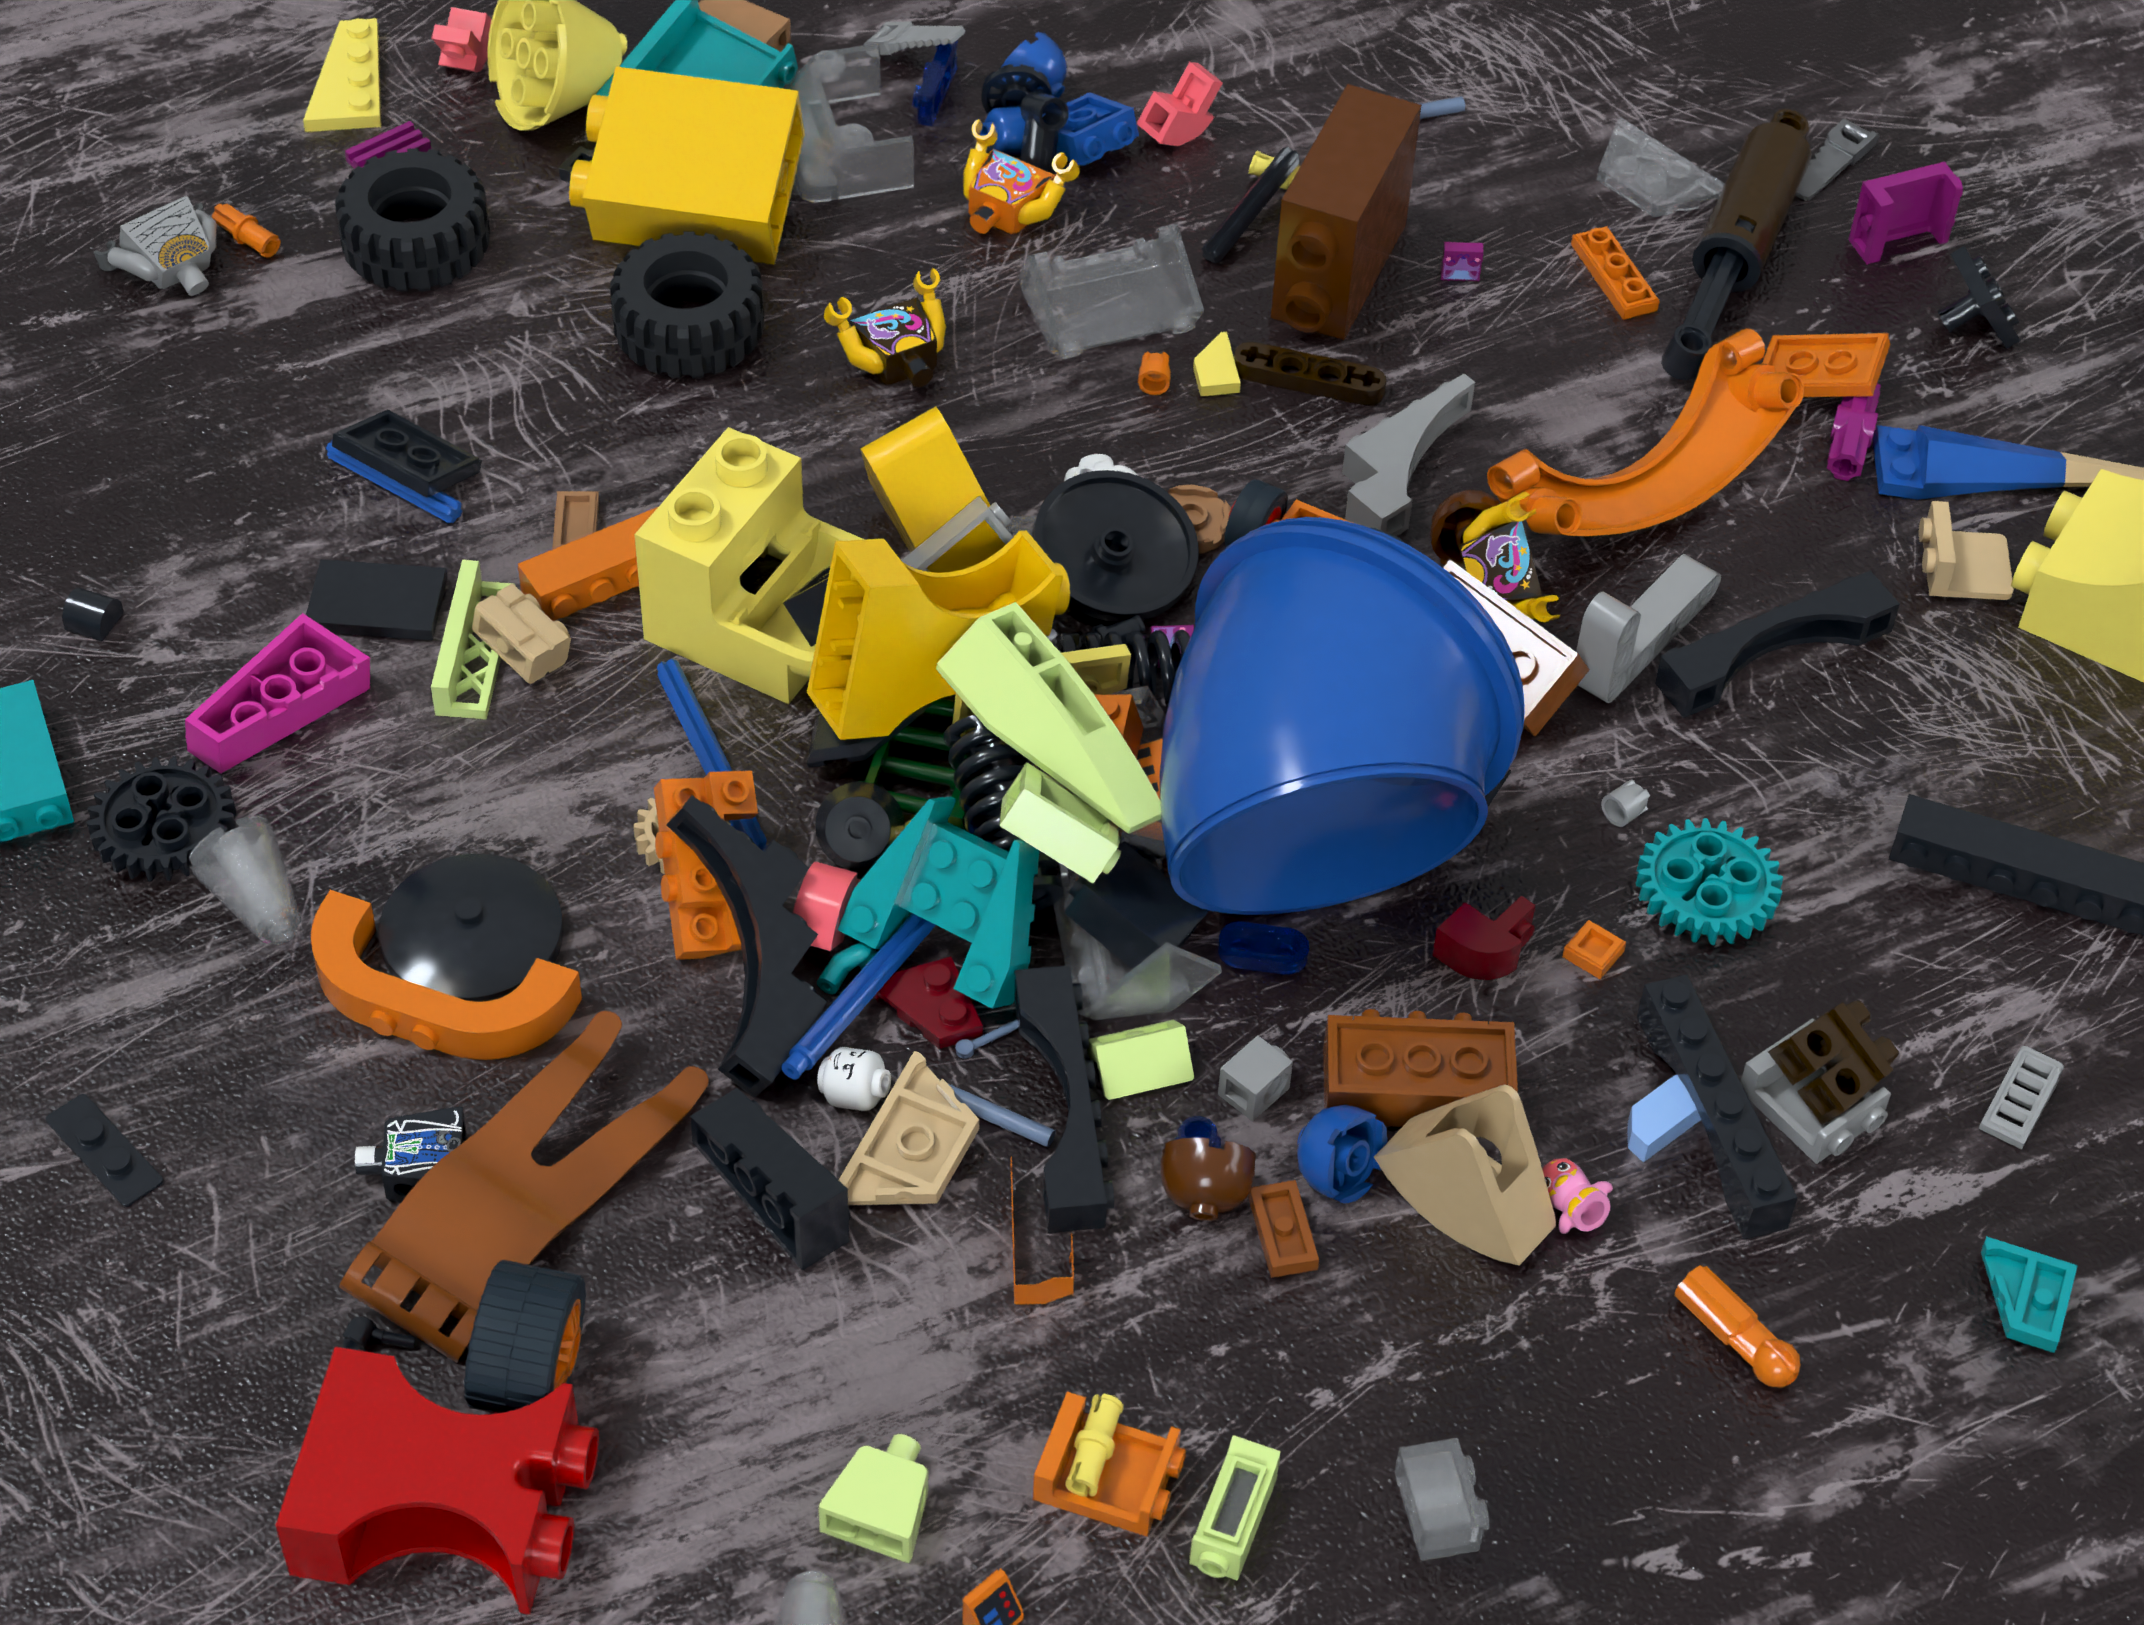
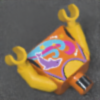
M980 119L976 120L972 125V133L977 143L975 149H970L963 175V193L965 198L969 200L970 224L972 228L978 233L985 234L994 226L1007 233L1016 234L1027 225L1050 218L1066 190L1063 185L1065 182L1075 180L1080 173L1077 162L1073 159L1069 166L1063 169L1067 164L1068 158L1064 153H1058L1052 161V167L1057 173L1055 176L998 150L992 149L990 153H986L987 147L992 146L997 141L998 133L992 123L990 132L985 136H980L982 122Z

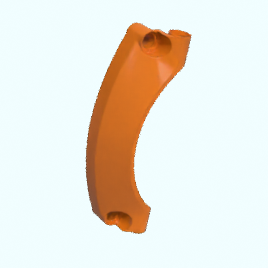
M1742 329L1713 345L1707 351L1691 394L1671 429L1651 451L1629 467L1598 478H1577L1549 467L1530 451L1523 449L1491 466L1487 473V481L1490 489L1501 503L1508 502L1511 498L1522 492L1529 493V496L1520 500V507L1526 512L1536 509V513L1526 519L1529 528L1535 533L1566 536H1600L1621 534L1651 527L1697 507L1735 479L1765 449L1786 423L1795 408L1800 405L1804 395V384L1802 379L1795 373L1775 372V368L1772 365L1755 364L1764 357V342L1753 329Z

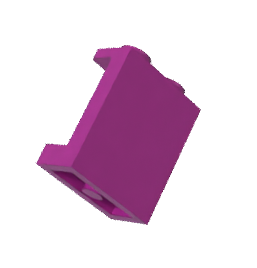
M1945 162L1864 181L1848 240L1866 264L1881 260L1884 244L1888 241L1930 232L1939 244L1947 243L1952 226L1955 223L1958 204L1963 194V185L1960 178L1952 172Z

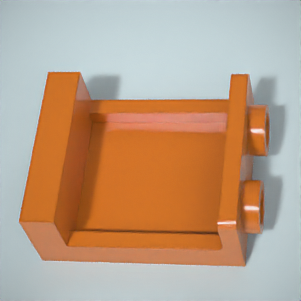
M1067 1392L1034 1473L1033 1500L1148 1537L1154 1519L1162 1521L1166 1514L1171 1496V1491L1165 1490L1170 1476L1178 1479L1185 1461L1187 1450L1179 1447L1181 1429L1171 1426L1167 1438L1117 1423L1112 1438L1115 1443V1449L1112 1457L1105 1461L1098 1483L1097 1494L1094 1496L1088 1494L1087 1497L1079 1496L1068 1490L1065 1483L1077 1452L1074 1447L1077 1433L1084 1430L1089 1414L1085 1413L1086 1397Z

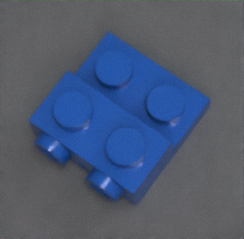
M1090 92L1066 103L1069 109V117L1064 127L1059 130L1056 153H1064L1068 158L1067 161L1071 162L1074 159L1078 165H1087L1100 159L1107 151L1118 150L1129 145L1134 138L1139 136L1134 109Z

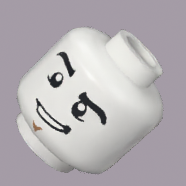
M840 1047L833 1051L829 1057L827 1056L823 1059L818 1071V1088L820 1092L824 1093L830 1105L838 1108L869 1111L878 1104L881 1097H886L891 1085L890 1072L885 1069L881 1056L869 1050Z

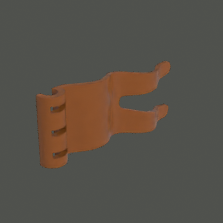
M611 1011L597 1013L581 1035L525 1085L482 1128L444 1156L420 1179L374 1239L369 1241L357 1255L345 1273L339 1288L455 1363H458L470 1343L480 1299L494 1266L501 1260L530 1265L550 1242L595 1205L689 1114L708 1086L707 1074L699 1067H686L660 1092L616 1118L552 1166L538 1165L532 1158V1151L602 1063L621 1030L622 1021L617 1014ZM375 1265L383 1271L371 1288L362 1281L372 1266ZM411 1290H414L421 1297L412 1311L408 1312L401 1305ZM451 1314L460 1321L448 1338L439 1331Z

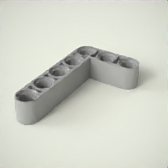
M1683 554L1630 607L1603 591L1598 593L1587 607L1582 620L1576 652L1590 670L1578 686L1603 701L1611 703L1711 600L1720 584L1721 575L1688 555Z

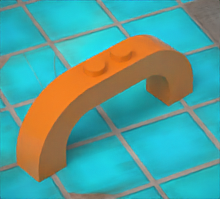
M330 890L326 895L313 921L311 945L321 988L330 1003L346 1017L370 1027L381 1035H394L403 1038L425 1050L435 1049L457 1057L476 1060L501 1059L519 1055L542 1045L556 1035L570 1020L582 1000L579 971L536 958L525 979L514 991L499 999L485 1002L463 1000L374 970L360 960L363 951L376 932L371 903Z

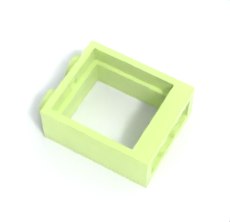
M1026 762L1002 798L1000 827L1092 883L1095 882L1101 871L1108 874L1117 863L1121 851L1117 849L1121 837L1118 835L1119 827L1061 783Z

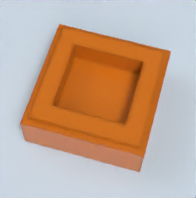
M1588 920L1564 947L1562 957L1596 978L1601 979L1625 951L1626 941Z

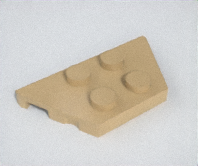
M913 1052L839 1178V1181L848 1188V1205L937 1204L980 1129L978 1117L966 1104L956 1099L954 1090L944 1079L939 1080L926 1065L925 1057L919 1052Z

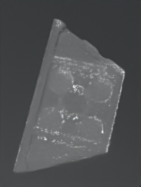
M1620 118L1616 123L1597 176L1599 182L1653 217L1669 215L1675 211L1699 209L1700 201L1714 198L1718 200L1724 187L1723 182L1623 118Z

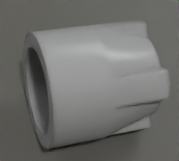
M1629 780L1602 799L1603 813L1612 824L1623 827L1648 809L1646 805L1650 795L1647 789H1643L1638 784H1635L1634 780Z

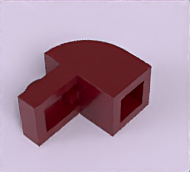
M1521 895L1495 921H1492L1464 902L1437 928L1432 956L1457 973L1472 979L1493 980L1505 977L1517 969L1521 948L1533 935L1535 926L1532 925L1536 905Z

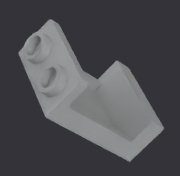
M1812 1018L1746 1062L1741 1084L1749 1100L1817 1164L1830 1154L1834 1156L1842 1154L1852 1144L1854 1138L1862 1132L1871 1133L1879 1128L1887 1118L1888 1113L1885 1110L1891 1093L1885 1087H1882L1873 1094L1868 1091L1847 1111L1821 1125L1797 1091L1824 1071L1820 1068L1792 1085L1768 1053L1775 1046L1813 1022L1814 1019Z

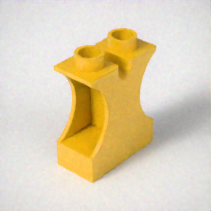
M1027 530L1018 531L1002 549L988 559L966 569L945 573L926 572L905 564L899 559L885 539L835 541L807 694L840 740L889 736L904 719L916 710L935 700L956 695L953 688L936 670L937 663L979 617L1016 602L1045 636H1049L1054 616L1064 614L1069 605L1070 583L1067 572L1061 564L1051 561Z

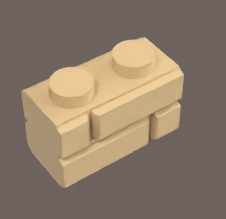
M510 584L498 591L496 596L491 595L479 602L475 607L472 630L530 685L544 677L547 672L550 673L565 664L571 642L569 632L560 621L556 620L553 622L541 610L539 602L531 594L525 595L515 585Z

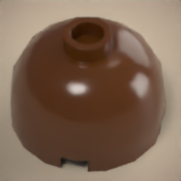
M1464 490L1452 494L1439 504L1432 516L1430 539L1433 551L1440 558L1443 566L1449 560L1454 563L1462 562L1458 544L1463 542L1465 529L1482 511L1501 504L1497 497L1480 490Z
M1181 1138L1169 1141L1165 1144V1149L1162 1148L1161 1180L1166 1195L1179 1207L1190 1210L1189 1216L1191 1218L1204 1221L1218 1219V1213L1231 1211L1243 1203L1249 1195L1255 1175L1256 1153L1249 1147L1230 1141H1225L1224 1150L1209 1147V1138Z

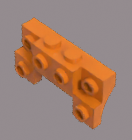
M752 771L709 772L704 778L660 779L654 787L659 832H657L655 839V848L658 858L663 859L665 875L662 876L661 894L664 902L669 903L676 960L703 959L742 950L731 909L714 877L695 852L667 826V823L691 795L700 802L712 806L718 816L725 821L753 819L758 814Z

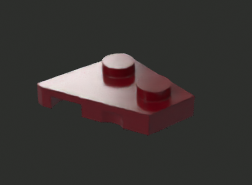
M951 956L895 972L873 997L875 1000L882 998L897 1010L898 1018L910 1027L919 1029L923 1033V1037L939 1049L955 1045L962 1039L972 1040L983 1036V1025L970 997L953 989L959 972Z

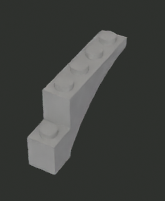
M1462 374L1450 382L1441 384L1434 392L1420 400L1413 401L1407 408L1392 417L1383 419L1377 426L1364 434L1354 436L1345 445L1342 473L1355 483L1347 495L1345 515L1347 521L1369 528H1376L1393 536H1398L1409 529L1413 500L1407 496V489L1412 474L1422 456L1435 439L1451 424L1471 411L1475 382L1466 374Z

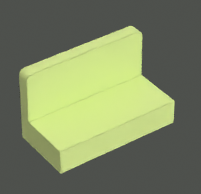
M1175 1020L1089 1039L1088 1056L1098 1065L1103 1096L1108 1100L1180 1084L1194 1079L1186 1029L1184 1025Z

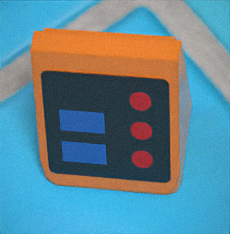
M1001 1568L993 1572L963 1598V1625H1018L1024 1618L1023 1609L1009 1578Z

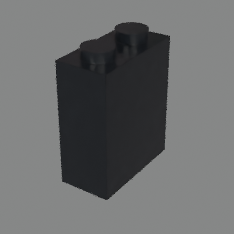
M1124 843L1119 848L1121 854L1117 863L1108 874L1101 871L1094 883L1080 876L1068 892L1074 899L1064 914L1149 982L1188 940L1209 910L1194 906L1183 900L1175 893L1171 881L1166 875Z

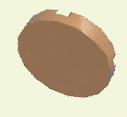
M1178 485L1169 489V494L1184 508L1194 526L1199 553H1205L1218 548L1224 542L1225 530L1231 510L1227 501L1225 500L1224 503L1218 498V493L1212 489L1198 485Z

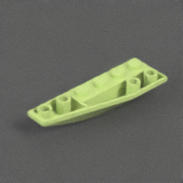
M1016 602L979 617L937 663L936 670L989 731L1126 833L1130 834L1161 819V800L1111 718L1067 659Z

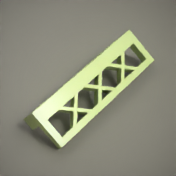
M462 560L431 684L434 711L437 716L487 719L501 657L484 641L479 642L472 635L474 632L472 630L474 611L481 600V596H496L498 591L513 583L482 581L479 561ZM481 656L488 665L472 674L465 667V664ZM471 688L480 695L479 704L456 702L457 696Z

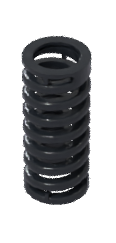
M1156 630L1151 633L1146 645L1144 636L1139 631L1129 633L1125 641L1131 653L1127 688L1117 691L1118 695L1133 693L1136 662L1142 705L1145 708H1152L1155 704L1159 660L1164 701L1168 707L1175 675L1190 640V635L1185 630H1178L1173 634L1169 644L1166 634L1161 630ZM1115 631L1107 633L1103 639L1102 647L1123 644L1120 635ZM1093 632L1085 633L1081 637L1080 644L1079 633H1061L1060 653L1077 651L1076 646H1079L1078 650L1099 648L1100 643Z
M974 714L949 726L943 735L946 746L950 748L948 755L949 763L955 770L954 784L961 791L958 801L961 809L966 813L964 825L967 832L985 841H995L991 844L1009 852L1013 841L1020 838L1000 827L1002 798L1028 759L989 731ZM975 727V729L971 732L965 734L962 737L960 736L965 731ZM970 776H978L973 780L969 779ZM976 797L982 798L978 802L974 800ZM981 819H989L984 823L980 822ZM1040 850L1038 874H1034L1032 904H1035L1034 912L1050 907L1064 895L1061 879L1058 876L1048 875L1056 868L1057 861Z

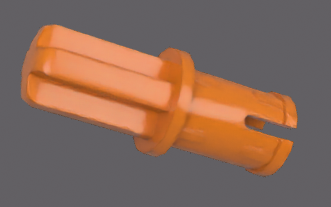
M218 204L214 207L215 212L212 214V218L216 221L217 225L231 233L237 243H246L265 258L276 254L281 244V240L278 239L279 236L259 225L256 217L244 215L229 204Z

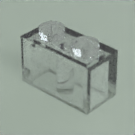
M1458 1438L1400 1447L1395 1476L1420 1561L1479 1551L1484 1530L1489 1529V1514L1485 1501L1483 1499H1476L1473 1489L1476 1483L1474 1464L1469 1455L1463 1456Z

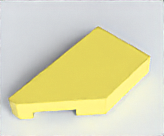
M1221 332L1194 358L1193 370L1200 397L1240 393V379L1227 332Z

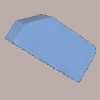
M1678 1075L1671 1077L1631 1108L1628 1120V1149L1643 1163L1701 1120L1693 1100Z

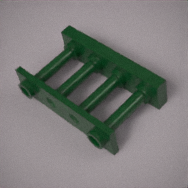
M945 698L935 700L924 711L953 718L955 700ZM907 725L875 752L865 782L883 788L887 774L950 786V790L953 791L952 797L957 800L948 822L967 831L964 825L966 813L961 809L958 801L961 791L956 788L953 780L955 770L894 757L899 741L949 751L950 748L946 746L943 739L944 732ZM970 776L969 779L973 780L978 776ZM888 791L896 799L902 812L915 815L929 800Z

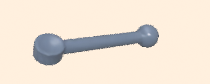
M1017 1019L973 1041L968 1039L958 1041L955 1047L957 1056L962 1059L970 1058L973 1056L975 1049L1018 1029Z

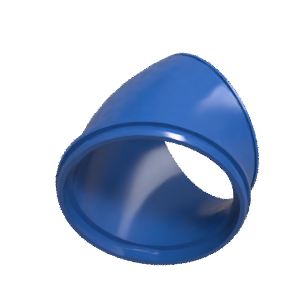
M1291 518L1252 530L1227 546L1212 562L1199 586L1195 604L1196 626L1175 675L1164 723L1159 776L1161 820L1168 871L1175 893L1194 906L1228 914L1267 915L1306 911L1349 902L1398 886L1434 869L1460 852L1477 836L1484 826L1488 815L1485 795L1498 785L1511 767L1518 751L1524 726L1525 704L1520 672L1504 635L1489 613L1456 578L1429 557L1402 541L1363 525L1330 518Z

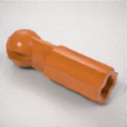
M1699 1265L1687 1274L1685 1279L1677 1286L1674 1296L1725 1345L1733 1347L1752 1366L1753 1372L1760 1382L1769 1387L1782 1388L1794 1382L1801 1368L1800 1355L1796 1349L1786 1341L1776 1338L1758 1320V1315L1707 1266L1702 1267Z

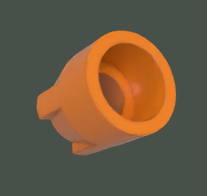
M1146 352L1142 356L1138 386L1143 392L1150 395L1163 394L1170 386L1171 370L1169 367V355L1165 352L1162 354Z

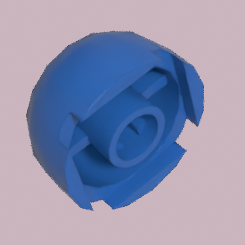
M1038 32L1034 35L1039 40L1032 44L1027 40L1023 41L1009 55L1001 67L1013 64V66L1023 64L1034 67L1035 71H1040L1047 77L1052 89V96L1060 98L1065 90V86L1062 84L1067 75V63L1059 46L1047 34Z
M1341 1105L1323 1109L1307 1123L1298 1136L1297 1156L1299 1170L1311 1188L1344 1204L1357 1201L1369 1191L1373 1184L1364 1181L1370 1176L1373 1168L1381 1171L1374 1156L1388 1142L1387 1128L1383 1122L1375 1119L1377 1115L1358 1107Z

